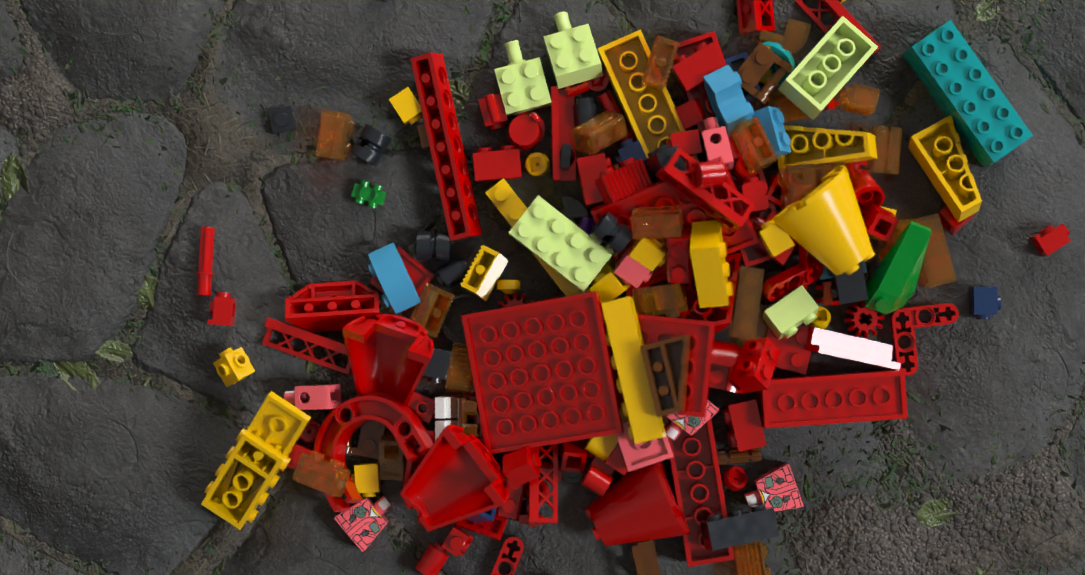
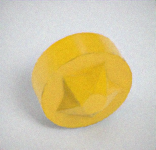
M537 152L527 157L525 166L531 175L540 176L547 173L550 161L544 153Z
M519 280L497 281V290H501L505 294H513V292L520 289Z
M819 306L815 314L817 318L808 325L814 328L825 329L829 325L831 314L826 308Z

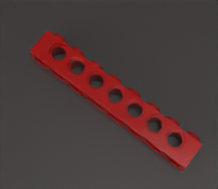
M430 52L410 58L450 241L482 235L443 54Z

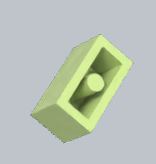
M801 285L765 310L762 319L778 340L784 336L789 338L798 331L797 327L802 323L808 325L817 318L815 314L819 306Z

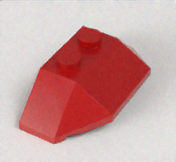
M358 281L312 283L296 292L292 297L289 296L285 299V321L310 332L341 331L345 325L357 318L364 316L366 319L375 318L376 314H379V293Z

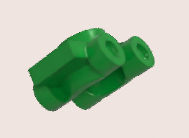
M361 180L360 184L355 183L351 195L355 197V203L363 205L365 200L368 202L369 207L376 209L377 205L383 206L386 192L382 191L383 186L374 184L373 188H370V182Z

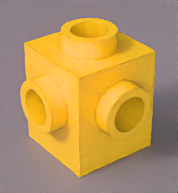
M242 347L234 351L232 348L221 352L219 354L221 358L213 363L226 387L255 372L249 357L245 354Z

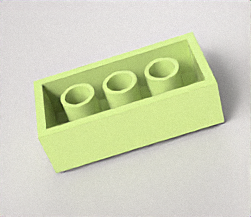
M842 16L786 78L778 90L814 120L878 46Z
M540 196L536 197L509 231L510 236L581 292H584L613 255Z

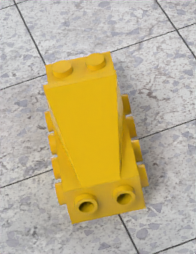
M271 391L248 429L243 428L237 436L236 440L238 443L236 447L232 446L225 456L228 460L225 464L222 463L216 471L215 476L217 478L215 482L211 481L204 491L207 495L201 505L239 530L247 521L252 523L259 513L256 510L258 504L261 506L270 495L266 491L269 487L273 489L280 479V476L277 475L279 470L284 471L291 461L288 456L311 417Z

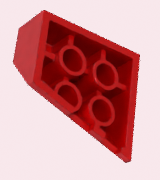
M741 253L725 257V261L729 262L730 276H727L728 282L731 281L733 286V296H729L728 306L700 308L694 271L691 283H674L681 319L716 322L715 334L731 324Z

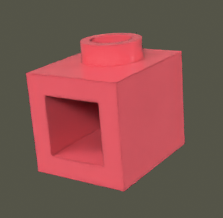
M629 246L616 263L614 273L625 284L638 288L642 282L647 283L653 272L629 257L631 250Z

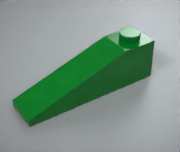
M913 221L908 223L866 283L868 299L864 300L866 307L884 314L904 307L916 289L932 232L930 228Z

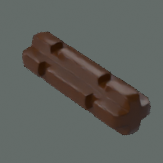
M760 448L750 449L751 451L745 450L740 452L729 450V453L718 451L717 456L719 465H727V462H730V464L749 463V460L759 462L762 459V453Z

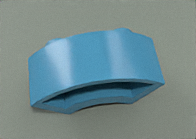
M727 65L704 76V85L709 102L721 127L726 128L727 136L729 137L752 126L754 110L751 104L746 102L741 89L742 80L736 71L733 72L730 66Z
M394 243L368 254L371 261L368 264V268L372 276H377L385 292L382 294V298L387 308L392 306L395 314L421 303L416 288Z

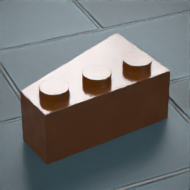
M683 335L640 346L657 417L685 412L690 335Z

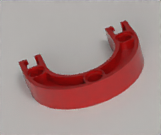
M359 396L337 406L324 420L315 440L313 460L317 480L334 512H346L351 508L349 503H359L363 500L348 473L345 462L348 441L352 434L363 424L378 421L389 428L408 461L418 462L424 458L422 452L429 451L433 442L419 418L407 406L389 398ZM351 411L352 417L348 420V414ZM410 425V433L407 435L406 428ZM416 440L421 446L420 448H418L421 454H418L414 446V441ZM335 476L337 478L336 485H334L333 479ZM342 491L344 492L345 496L347 497L345 500H343V498H342V496H341V492H342Z

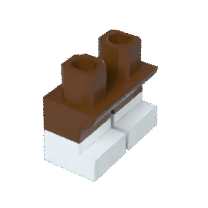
M435 397V418H441V420L435 421V441L442 430L448 425L462 427L464 429L463 433L466 435L472 433L476 437L480 436L479 424H469V415L479 414L477 401L469 400V397ZM444 418H457V420L444 419Z

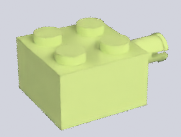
M567 12L555 14L554 20L558 32L544 36V42L558 89L603 76L601 62L589 24L572 28Z
M518 40L505 43L504 46L506 47L510 64L494 70L507 117L551 106V99L540 57L527 61L523 60Z

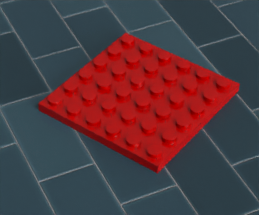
M599 291L461 316L484 442L491 454L519 450L526 446L532 448L624 433L611 356L606 340V329Z

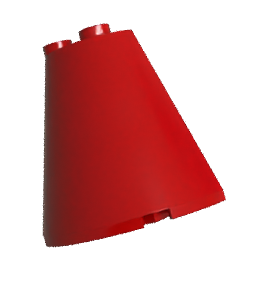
M376 314V317L366 319L363 316L349 322L343 327V336L357 396L389 398L407 406L433 355L434 343L433 339L428 337V331L413 320L391 314Z
M448 425L442 430L400 492L404 504L409 509L414 508L419 515L417 516L418 523L423 528H426L428 532L502 506L509 497V488H504L503 481L506 480L505 475L494 456L472 433L466 435L463 433L464 429L457 425Z
M663 461L627 472L625 476H621L606 490L603 497L599 495L589 506L585 507L589 520H593L595 527H592V531L597 541L602 539L606 546L683 536L691 533L684 514L677 506L665 475L667 470Z

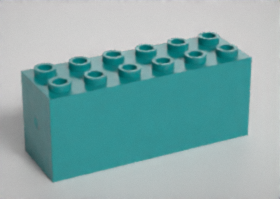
M951 20L902 54L946 117L952 116L955 130L981 167L995 163L1033 136Z

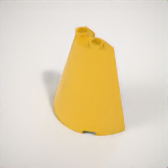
M840 165L820 179L822 184L801 201L788 205L772 218L779 227L836 276L844 272L847 275L852 274L859 269L858 263L861 261L865 262L875 255L848 170L845 165Z

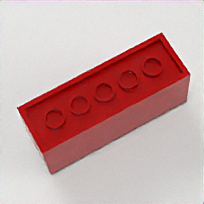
M902 370L771 378L768 390L757 391V405L763 428L908 419L905 372Z

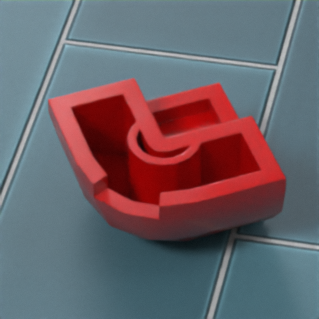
M714 340L709 387L747 394L732 380L742 350L741 346L730 342Z

